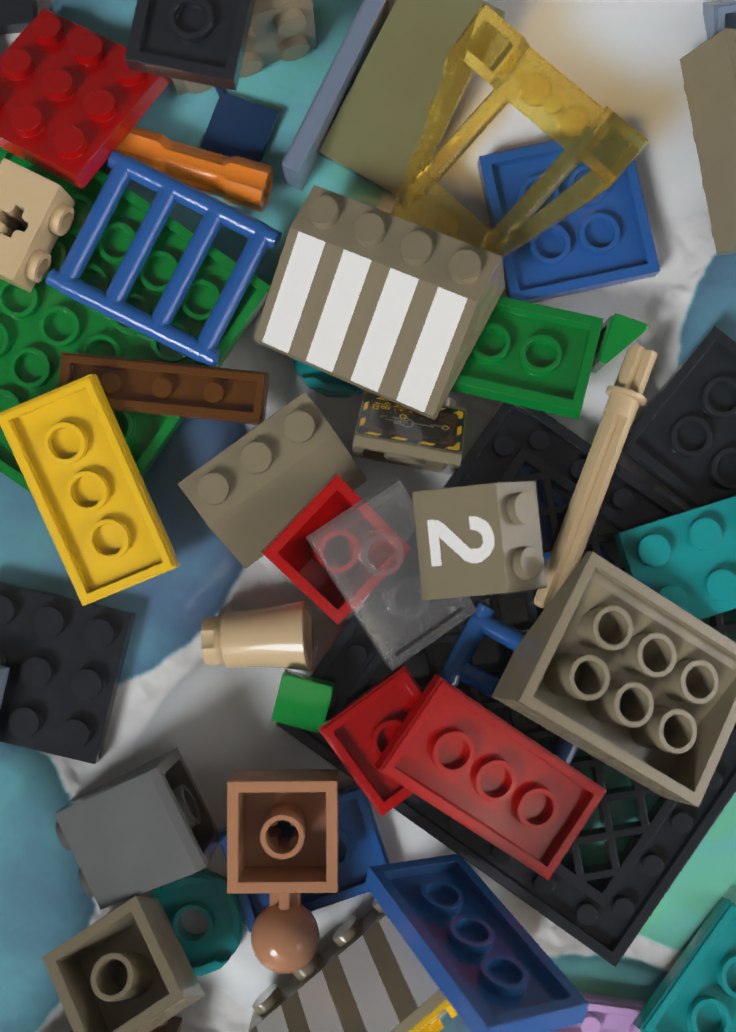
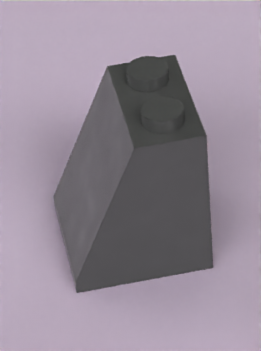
M177 747L68 802L54 814L58 821L55 826L58 839L66 850H72L80 867L78 876L81 886L89 897L95 898L100 910L206 868L220 842L217 835L218 829Z

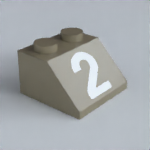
M536 481L489 483L412 492L422 600L502 594L547 588Z

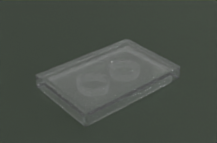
M392 479L306 537L386 666L391 670L400 666L477 611L470 597L422 600L413 501L399 479Z

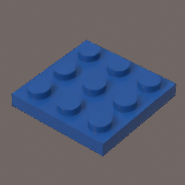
M627 125L479 156L477 166L497 255L502 256L507 298L534 303L650 278L660 272Z

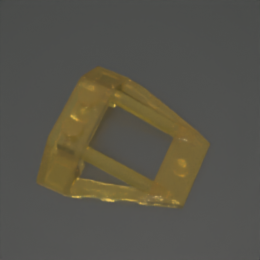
M483 4L448 53L443 67L445 71L436 98L431 100L425 117L427 123L416 153H412L391 214L500 255L503 259L609 189L649 141L608 106L603 108L532 49L523 35L486 4ZM475 72L493 90L435 154L472 73ZM510 103L564 150L495 228L491 229L438 182L504 107ZM579 163L590 170L531 217Z

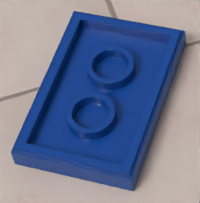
M357 783L339 789L338 893H301V904L310 911L369 892L365 886L369 866L390 863L370 801ZM280 820L276 826H272L281 828L282 837L286 838L291 837L293 829L296 828L285 820ZM227 827L220 829L217 835L227 863ZM269 893L237 894L249 932H252L257 916L269 905Z

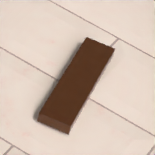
M62 352L58 388L89 374H96L112 411L259 425L265 421L270 378L268 372Z

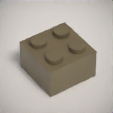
M134 896L42 957L73 1032H151L205 996L159 898Z

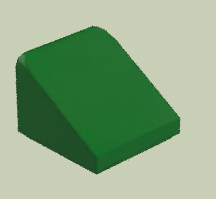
M617 313L611 315L602 324L591 372L596 373L648 330L650 325Z
M285 669L271 720L321 734L318 726L325 722L335 683Z

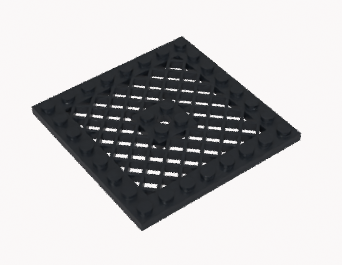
M503 402L443 488L541 480L543 502L546 508L539 509V517H548L547 524L551 544L542 545L543 553L550 552L560 531L557 514L567 512L569 504L555 506L551 482L572 497L591 444L543 411ZM523 463L538 472L514 477ZM617 463L598 516L622 532L685 512V510ZM594 523L587 542L588 552H594L601 557L599 543L614 541L615 533L597 536ZM414 528L405 541L410 549L370 590L310 675L335 683L325 721L377 684L368 683L389 653L392 670L394 671L399 668L398 651L425 647L429 674L413 677L419 685L428 684L435 673L440 675L441 671L437 672L433 645L458 641L466 625L462 603L489 599L490 607L495 611L493 616L502 620L498 597L524 593L528 620L508 624L519 630L528 629V632L544 611L542 609L538 614L537 607L534 604V591H537V589L431 601L422 600L416 529ZM454 605L458 632L431 637L427 609ZM419 612L423 638L398 642ZM722 613L709 617V626L726 636L725 632L736 630V621L723 623ZM496 641L499 661L475 666L489 673L498 672L496 677L501 678L513 652L508 657L507 647ZM468 686L469 696L487 709L493 710L508 707L495 699L479 701L478 691ZM508 707L511 725L521 731L518 712ZM277 722V726L353 779L322 734ZM736 723L699 807L660 796L647 814L644 796L656 794L631 778H629V786L606 789V793L598 804L601 827L580 831L569 848L572 868L561 861L549 880L414 793L393 809L456 854L459 853L470 864L616 967L736 792ZM544 727L521 731L533 740L549 737L552 751L560 738ZM590 754L589 756L573 758L570 763L572 767L577 770L591 767L593 781L606 789L602 765L607 764ZM633 798L637 821L612 825L608 802ZM633 835L618 857L615 838ZM604 840L608 863L583 867L579 845ZM604 878L598 887L590 882V880Z

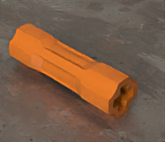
M136 126L133 127L116 148L117 151L125 155L132 156L204 193L221 197L228 203L263 212L267 206L274 178L273 166L240 156H224L170 140L163 134Z

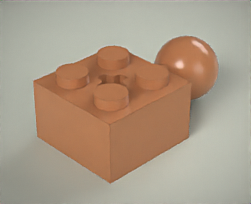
M339 769L235 770L227 781V894L269 893V905L260 912L252 927V949L258 961L268 970L280 974L293 973L304 968L312 960L317 951L320 937L319 927L314 915L301 904V893H338ZM280 820H285L296 828L293 829L291 837L286 838L282 837L281 828L272 826H276Z

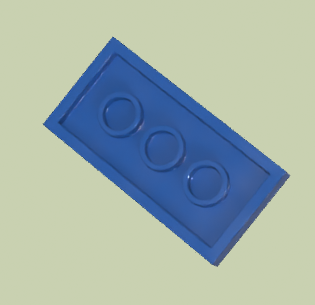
M459 853L369 866L365 886L470 1032H551L584 1022L589 1002Z

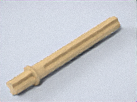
M636 344L628 347L614 386L611 385L606 388L605 393L609 398L603 411L602 419L545 568L547 588L537 589L534 597V604L542 609L547 607L581 561L639 406H645L647 399L643 396V392L658 355L654 350L644 349L641 345Z

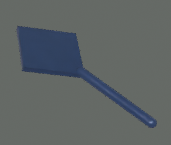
M215 87L219 99L200 149L228 157L240 156L261 162L279 113L230 95L225 88Z

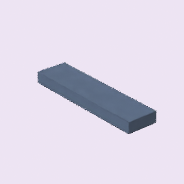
M363 0L282 161L286 184L301 191L303 190L320 156L318 151L389 15V0Z

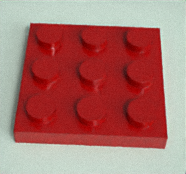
M43 8L0 56V147L83 190L109 158L112 151L119 146L171 82L170 77L130 70L125 61L127 47Z

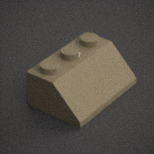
M305 391L183 479L178 485L209 528L244 568H248L264 556L261 551L335 474L352 490L358 488L367 479L334 429Z

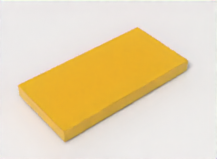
M89 374L0 413V426L82 606L168 572L180 565L96 374Z

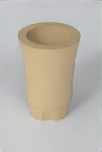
M307 599L273 607L224 612L223 615L203 618L201 625V651L206 665H225L226 668H287L311 671L314 637L311 610Z

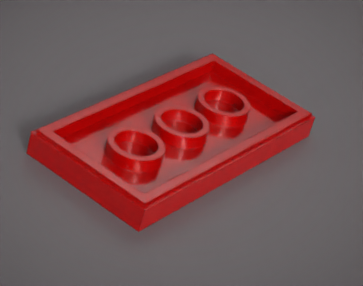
M436 673L374 764L380 772L547 880L550 879L607 791Z

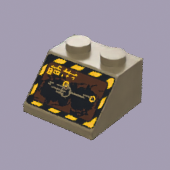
M364 390L352 444L353 456L451 475L461 463L467 409L455 407L456 400L447 397L436 419L433 420Z

